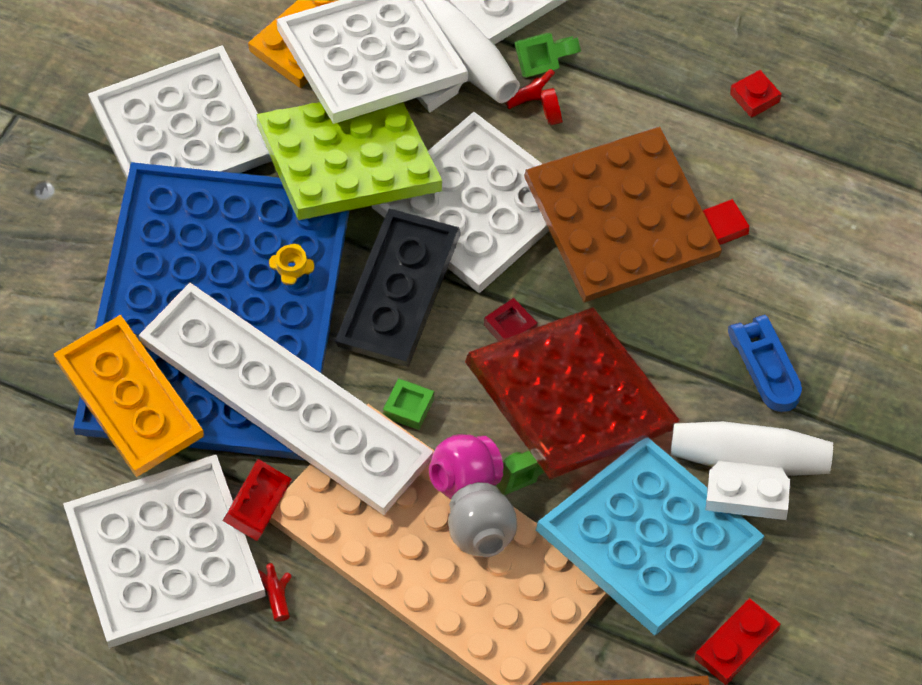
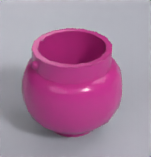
M453 435L446 438L436 447L429 465L430 480L433 486L450 500L458 490L469 484L479 482L495 486L500 483L503 477L504 466L502 456L496 444L487 436Z

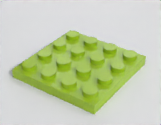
M321 102L256 114L257 127L298 220L442 191V178L403 102L335 124L332 123Z

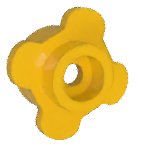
M298 244L283 246L276 255L271 256L269 259L270 268L277 270L281 275L282 283L285 285L295 284L297 278L304 274H311L315 268L313 260L306 258L305 251ZM295 263V266L290 267L288 264Z

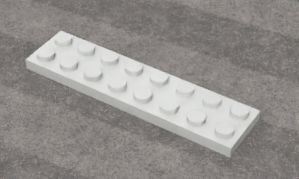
M191 283L139 334L142 345L382 515L386 514L432 461L433 451Z

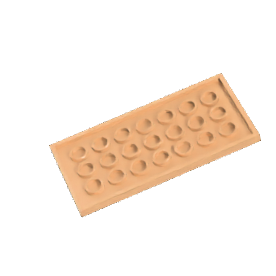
M367 404V406H369L370 408H372L373 410H375L377 413H379L380 415H382L383 417H385L387 420H389L390 422H392L393 424H395L396 426H398L400 429H402L403 431H405L406 433H408L409 435H411L413 438H415L416 440H418L419 442H421L422 444H424L422 441H420L419 439H417L416 437H414L412 434H410V433L407 432L405 429H403L402 427H400L398 424H396L395 422H393L392 420H390L388 417H386L385 415H383L381 412H379L378 410H376L374 407H372L371 405ZM430 463L385 515H382L312 464L286 489L269 520L271 524L488 685H533L609 596L536 531V522L515 507L517 531L513 540L502 552L492 557L472 556L461 551L453 542L449 532L448 517L451 500L433 486L429 476Z

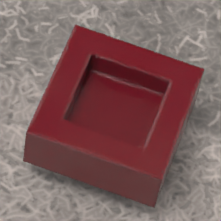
M514 297L484 317V326L507 351L538 331V322Z

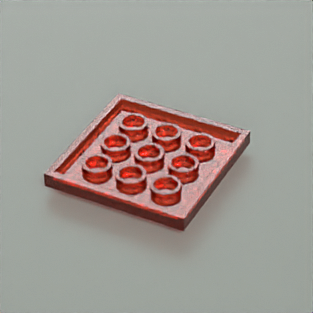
M594 307L470 351L465 360L467 366L550 480L631 448L637 442L646 438L653 439L674 430V424L680 421Z

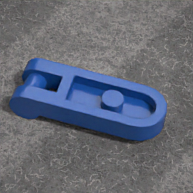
M764 314L753 318L751 323L743 325L739 322L728 326L730 340L733 346L737 347L767 407L778 412H786L795 408L800 401L801 382L769 318ZM758 337L761 340L751 342L750 339Z

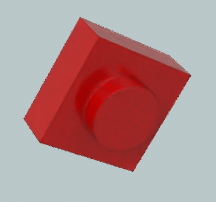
M761 70L732 84L730 89V95L751 118L781 101L782 93Z

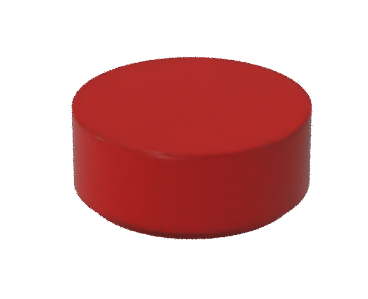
M555 89L542 90L540 97L548 125L552 126L563 123Z

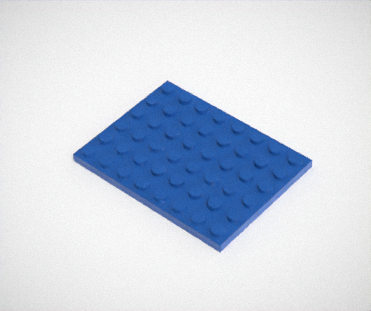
M131 162L95 329L121 315L139 339V334L191 283L322 374L350 210L298 220L283 184L278 177ZM298 244L305 251L306 258L313 260L315 268L311 274H304L297 278L295 284L285 285L282 283L281 275L277 270L270 268L269 259L271 256L276 255L283 246ZM289 263L288 266L293 267L295 263ZM144 346L203 429L204 437L188 447L305 460ZM80 397L73 426L75 435L109 438Z

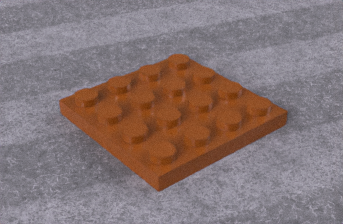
M660 126L525 170L524 178L584 303L719 257L722 252Z

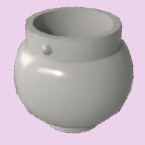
M479 482L469 484L452 496L449 504L448 526L453 542L461 551L472 556L492 557L502 552L513 540L517 531L515 509L494 485Z

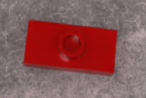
M257 459L222 521L258 541L292 479Z

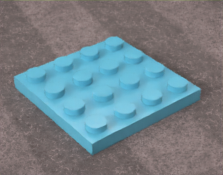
M647 436L540 519L536 527V531L654 635H657L755 551L764 539V535L739 514L706 511L707 487Z

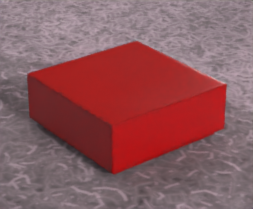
M733 199L702 210L719 245L749 234L750 226Z

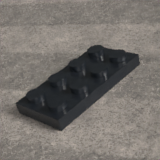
M389 208L335 342L337 346L409 367L460 238L461 232L459 227Z

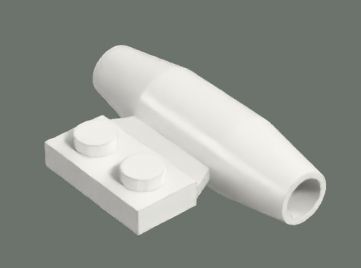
M422 0L468 70V81L499 103L507 102L514 97L520 86L517 78L500 51L466 14L446 0ZM463 83L417 97V99L430 113L457 95Z
M724 421L674 424L671 455L713 467L709 471L706 511L786 520L790 479L787 476L830 474L833 442L775 427Z

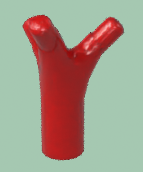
M549 69L541 78H535L531 84L519 89L514 97L505 102L507 108H514L527 101L541 100L540 93L542 88L555 74L554 70Z
M269 563L266 565L267 575L258 570L263 587L268 594L274 621L281 622L290 618L285 598V589L292 575L286 572L279 580L274 564Z

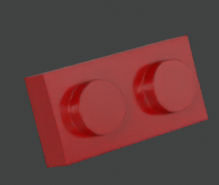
M749 598L695 653V660L724 685H727L780 630L781 623Z

